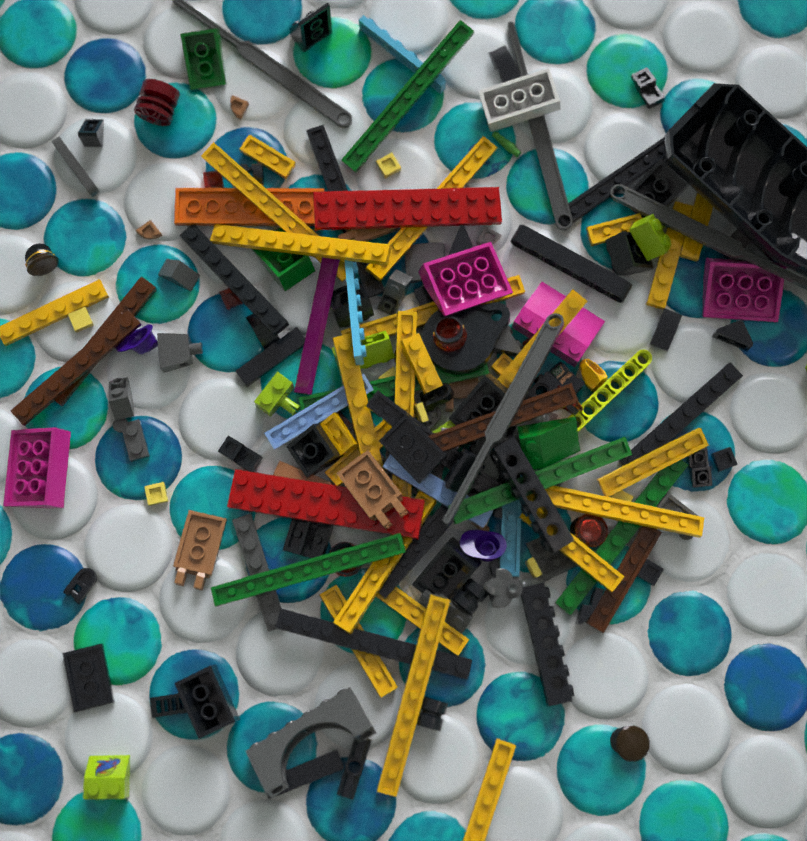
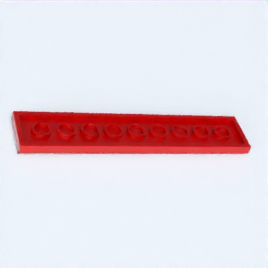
M499 187L313 192L315 230L502 224Z
M235 469L227 507L387 535L401 533L402 537L419 540L425 500L403 496L401 503L408 514L402 518L394 507L385 513V516L392 526L386 530L378 519L374 521L369 518L347 487Z

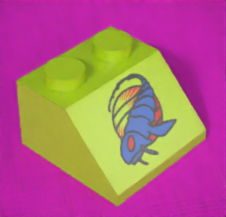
M130 755L89 756L84 776L83 800L125 799L129 797Z

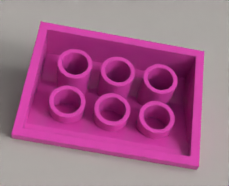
M491 242L423 263L418 271L425 289L444 317L513 293Z
M706 258L703 279L702 317L778 322L784 279L746 260ZM772 262V263H774V264H776V265H778V266H780V267L786 269V267H784V266H782V265H780V264H778V263Z
M541 282L513 321L512 328L531 339L566 296L546 283ZM582 308L558 336L550 352L571 366L576 367L605 321L587 309Z
M56 427L11 430L4 507L64 508L70 431Z

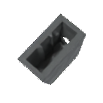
M157 333L160 369L163 373L193 364L192 355L203 354L202 343L191 344L188 334Z

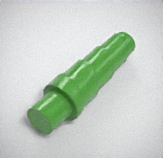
M496 131L492 134V137L507 152L513 154L516 158L521 154L517 146Z

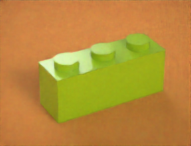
M386 330L366 336L365 340H362V345L366 346L367 357H363L364 365H359L360 369H367L372 365L386 363L390 359L395 358ZM332 347V351H333V354H334V358H335V361H336L338 370H339V372H340L339 365H338V361H337V357H336V353H335V349H334V347Z

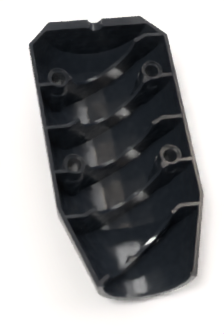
M714 83L665 134V163L770 260L807 277V146L740 85Z

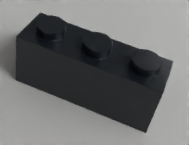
M210 665L174 683L198 739L240 720L216 665Z

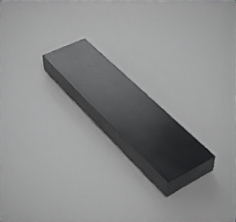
M297 327L237 369L236 373L247 387L304 347V335Z
M338 749L287 769L286 779L289 788L274 797L343 770L344 765Z

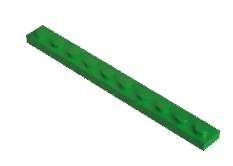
M459 20L341 159L346 166L357 173L475 34L474 30L462 20Z
M487 363L479 370L464 375L449 374L435 367L441 382L447 384L483 377L489 373ZM415 375L414 392L421 391L422 388ZM395 376L369 382L374 390L367 394L368 402L377 390L388 398L394 397ZM337 389L299 397L301 411Z
M622 437L535 471L544 489L628 457L632 455L626 437ZM522 476L520 478H517L516 480L518 483L522 484L524 478ZM507 482L464 499L453 519L454 524L518 500L511 494L510 484ZM528 491L526 496H529L533 493L531 491Z
M681 459L658 471L634 503L656 507L687 468L688 464ZM618 521L596 549L595 553L608 564H611L641 525ZM581 568L555 601V604L568 615H571L597 581Z
M398 533L210 587L214 605L218 607L406 553L402 535Z

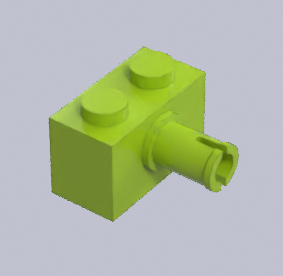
M654 214L634 222L629 229L647 261L666 254L671 246L669 236L663 231L665 226L661 224L659 219H656Z
M278 371L254 400L255 405L270 417L273 416L280 406L292 415H295L297 413L296 410L299 411L301 407L288 398V395L294 389L293 382Z

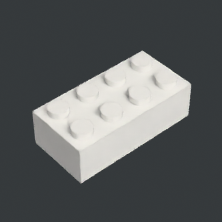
M550 68L479 90L490 132L561 110L560 99Z

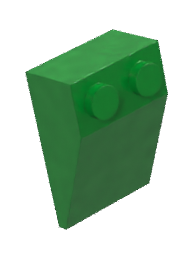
M214 28L181 33L190 90L226 85L219 29Z
M278 228L277 230H275V231H279V232H285V231H284L283 229H281V228ZM252 249L284 291H287L316 271L310 256Z
M576 417L517 426L521 449L533 470L546 468L580 451Z

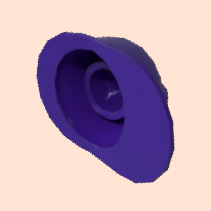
M148 324L135 330L115 349L118 352L131 349L140 355L153 350L158 346V341L152 333L153 326Z
M468 530L461 535L459 541L464 553L484 562H492L505 553L507 548L505 538L499 533L490 531Z

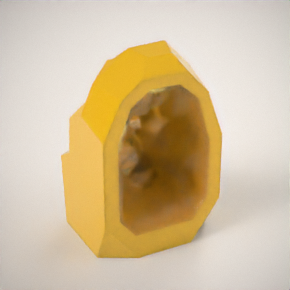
M587 358L580 362L579 370L583 381L592 392H595L607 381L608 376L592 360Z

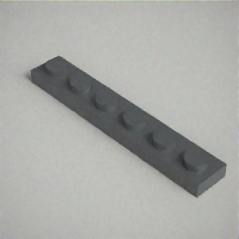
M248 514L233 519L232 521L250 576L269 571L252 515ZM276 590L256 595L268 632L276 630L275 627L280 609L282 608Z

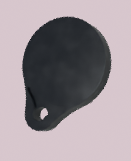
M502 303L480 304L448 315L460 320L462 325H464V329L459 341L453 344H444L437 340L433 334L436 323L441 318H444L439 309L432 314L424 327L423 343L434 366L441 371L454 375L475 372L482 368L492 357L501 334L510 323V311ZM499 314L502 317L499 321H493L492 316ZM453 319L443 320L436 327L437 334L442 338L455 337L461 330L460 323Z

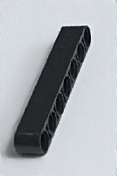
M519 225L510 240L515 247L616 302L623 303L632 288V284L627 280L525 225Z

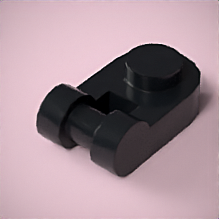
M442 383L443 386L426 394L423 391L420 393V400L423 402L426 412L433 411L435 407L445 404L453 398L454 391L449 384Z
M90 568L79 570L63 593L73 597L77 604H81L97 581L96 572ZM77 585L82 587L80 592L75 590Z

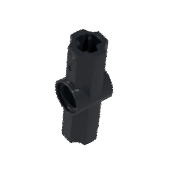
M354 737L337 795L354 800L371 745V739H366L359 744ZM352 761L359 763V772H350L348 767Z

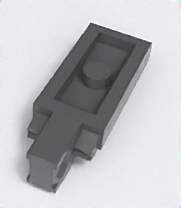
M427 589L419 598V600L426 606L428 604L430 594L448 599L443 594H432ZM450 600L445 622L462 634L473 616Z

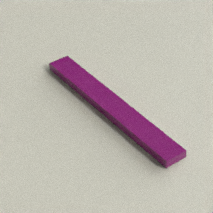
M322 257L294 389L295 393L312 394L339 259Z

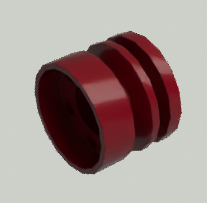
M145 79L139 92L141 97H138L137 104L134 107V113L149 123L169 126L175 113L173 108H176L180 98V92L166 82L156 79Z

